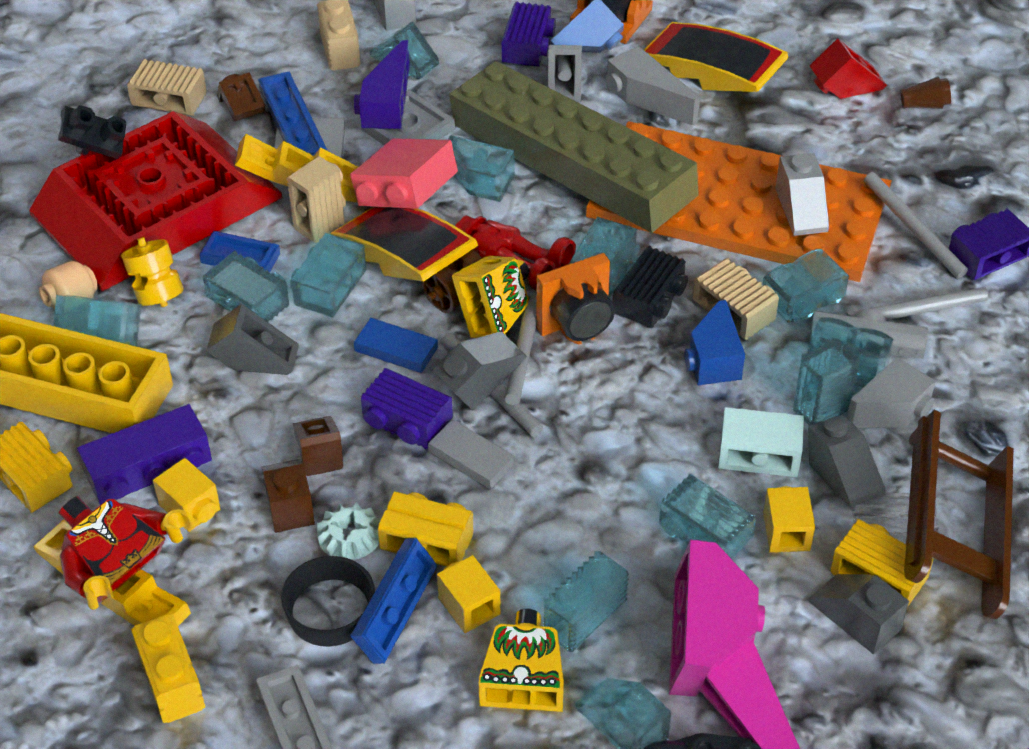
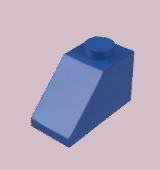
M726 300L718 301L691 332L690 348L684 351L687 371H693L698 386L742 380L745 352Z

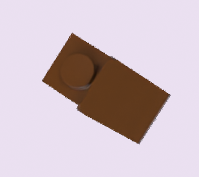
M331 416L292 423L306 476L343 468L340 431Z

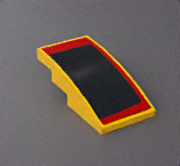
M671 22L644 49L662 66L669 67L670 72L676 78L699 79L702 90L758 92L789 58L786 51L750 36L727 29L680 22Z
M372 207L330 233L336 246L354 248L359 261L378 263L384 276L423 282L478 246L475 238L453 224L427 211L413 208Z

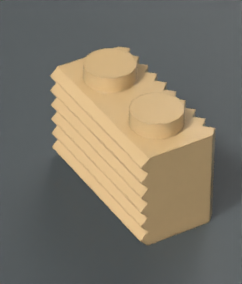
M348 0L320 1L317 4L318 21L320 24L319 31L329 69L334 71L359 67L361 65L359 39Z
M145 58L127 83L131 105L168 112L175 111L194 116L202 99L204 100V95L206 96L207 93L204 72L201 68L196 69L194 66L190 67L188 65L184 67L182 64L178 66L176 63L174 65L171 63L166 64L161 61L154 62L151 59L148 61Z
M318 156L286 178L288 181L287 185L289 186L288 191L290 192L288 195L290 196L291 212L293 213L291 216L294 225L292 226L296 231L316 243L319 242V239H324L325 235H330V232L335 231V228H339L340 224H345L343 208L346 206V201L341 190L343 174L336 164L330 163Z
M729 258L724 259L694 279L693 300L708 312L718 301L726 300L738 335L745 340H748L750 336L753 337L760 329L763 330L765 326H768L770 322L773 323L776 319L779 300L777 293L768 285H762L760 281L757 282L756 278H752L744 267L736 266Z

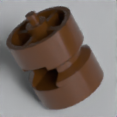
M471 250L424 282L421 281L427 299L443 313H450L461 306L452 275L482 259L476 251Z

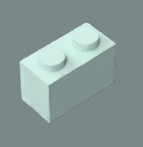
M725 407L718 469L798 477L803 446L804 416Z

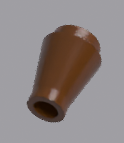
M937 76L900 90L903 109H943L944 105L951 104V90L947 78L940 79Z

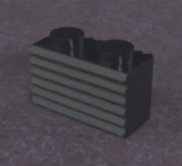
M647 246L613 291L615 314L653 328L658 319H665L667 317L674 296H681L687 286L688 276L685 275L686 261L683 258L672 257L670 253L659 252L657 248L652 249L651 246Z

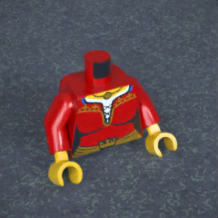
M78 496L73 497L59 511V515L72 527L65 534L61 547L60 560L64 582L69 588L86 598L90 609H97L99 607L98 603H102L108 597L110 600L114 599L113 592L160 554L166 539L163 535L168 534L174 543H179L183 540L179 528H193L187 512L176 509L166 514L128 503L120 504L114 499L106 500L92 511Z

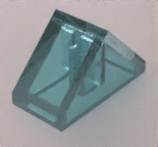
M413 21L389 35L370 50L371 57L382 61L402 40H408L410 57L409 75L418 80L439 64V58Z

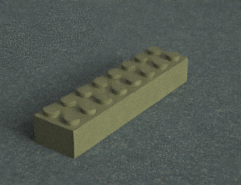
M497 61L449 93L456 127L651 233L699 196L696 162Z

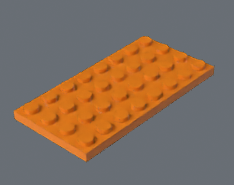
M627 122V128L697 163L699 196L653 233L847 280L861 281L885 207V203L864 183L866 174L819 164L824 175L829 231L794 236L775 189L781 155L679 133L673 130L652 127L642 123ZM880 178L890 188L892 180ZM589 200L586 207V217L647 231L596 202Z

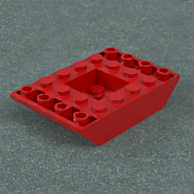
M172 111L126 133L123 140V153L119 159L89 151L86 156H78L54 168L30 207L29 212L35 221L73 261L86 265L92 270L97 280V287L103 292L132 277L128 275L121 255L126 250L139 245L137 239L144 237L146 242L159 239L167 240L171 253L174 255L210 236L213 231H220L283 197L282 192L269 180L235 166L237 151L207 123Z

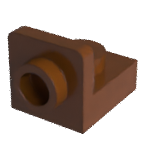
M250 72L243 75L232 74L219 82L218 100L219 102H225L234 122L265 111L266 105Z

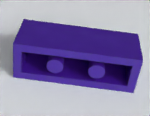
M190 404L77 447L84 474L100 505L108 499H121L130 493L154 485L153 479L183 458H186L196 468L212 461L207 434Z

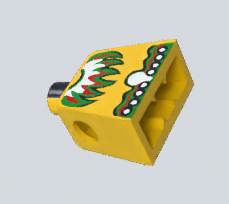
M488 256L452 275L470 338H478L501 331L506 334L525 310L529 298L524 280L529 276L530 270L524 261L514 257Z
M521 609L516 613L515 625L499 624L495 626L479 675V706L563 712L564 680L558 632L553 627L541 626V614L538 611Z

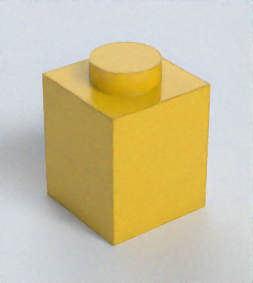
M183 458L153 479L158 504L167 513L176 509L187 512L193 526L192 529L184 527L188 532L201 523L209 521L220 510L215 483L186 458Z
M783 486L767 488L763 517L769 552L811 551L815 522L808 487Z
M473 555L460 562H453L446 566L443 571L437 573L438 598L464 633L501 615L500 589Z

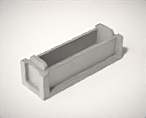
M299 665L256 678L259 701L261 705L266 707L281 749H332Z

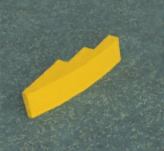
M245 134L240 141L235 166L267 180L288 186L287 177L320 156L328 162L336 164L342 171L341 190L345 201L357 202L350 174L358 166L321 147L313 156L285 141H282L277 149L248 134Z
M62 520L33 546L41 557L62 574L61 547L65 534L72 528L65 520ZM143 570L138 571L113 592L114 599L110 600L108 597L101 603L134 626L166 614H173L179 626L191 614L187 602L157 587L153 575Z

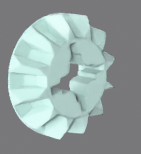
M357 502L353 507L347 508L339 504L336 511H325L322 522L317 523L318 543L321 549L329 556H340L351 560L360 559L369 555L379 545L378 526L381 519L374 515L372 508L362 509ZM354 523L356 529L352 530L347 540H345L343 529H346L348 524Z

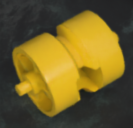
M141 237L137 239L139 245L122 253L121 257L128 275L135 276L136 278L132 282V287L139 305L149 306L160 303L161 307H166L168 300L178 296L184 290L178 271L170 268L174 260L169 244L164 239L146 242L145 238Z

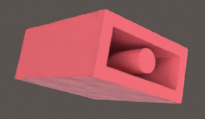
M392 138L350 175L358 206L418 209L454 176L458 169L451 140Z

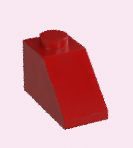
M839 38L809 65L816 75L813 81L818 88L825 94L831 91L840 99L880 91L887 86L875 67Z

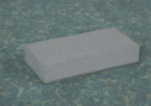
M455 420L449 422L428 443V451L489 489L515 465L514 455Z

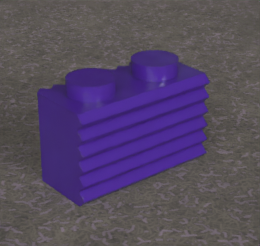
M518 1L514 3L501 41L502 63L540 67L542 57H548L549 37H554L556 29V18H551V7L549 5L544 6L541 4L538 6L536 3L532 5L530 2L528 4L524 2L520 4Z
M1006 208L998 214L990 213L981 221L973 222L970 226L961 225L951 235L949 250L968 268L966 275L970 276L971 281L1029 257V227Z
M384 368L383 372L379 373L378 378H375L374 383H371L370 387L361 396L362 416L371 427L378 430L382 428L385 431L389 430L392 434L395 433L405 443L422 445L424 449L428 448V443L453 418L451 396L388 368Z

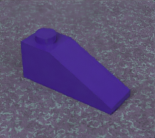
M402 40L362 81L360 94H355L354 113L360 115L361 128H402L410 71L408 40Z

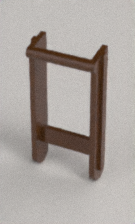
M934 409L927 417L922 416L918 421V427L909 438V444L913 446L904 576L911 582L919 583L928 574L932 564V557L982 580V614L991 619H998L1007 609L1010 600L1014 449L1006 446L987 465L939 441L941 412ZM938 459L986 481L983 554L934 531Z

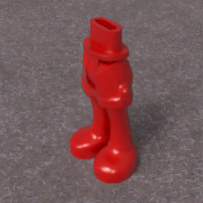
M465 215L455 225L476 239L478 246L473 250L481 258L501 256L514 257L524 261L530 270L529 276L526 279L535 291H537V275L572 264L574 260L576 244L567 237L558 238L550 249H545L522 237L517 227L487 220L483 216L472 218ZM516 254H518V255H520V256H522V257H524V258H526V259H528V260H530V261H532V262H534V263L528 262V261L522 259L521 257L517 256Z

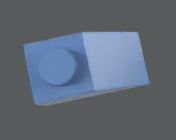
M593 0L551 40V45H582V52L600 53L606 47L611 50L622 40L623 36L621 33L623 32L624 24L601 0Z

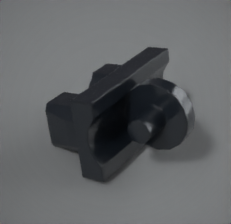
M79 105L76 109L64 106L60 115L61 128L58 141L76 146V152L84 156L89 151L119 159L122 156L123 140L126 133L125 119L116 116L109 119L95 116L92 108Z

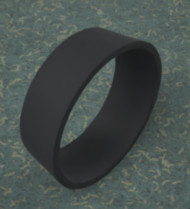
M340 556L318 557L301 564L287 577L282 588L281 603L292 629L301 639L313 645L331 647L352 641L353 639L350 635L362 614L352 623L336 629L320 630L307 627L293 617L295 601L306 588L325 580L345 581L359 588L365 595L368 604L375 593V585L369 572L356 561Z

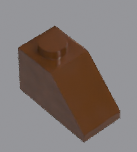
M301 459L261 466L275 533L315 525L311 494L304 464Z

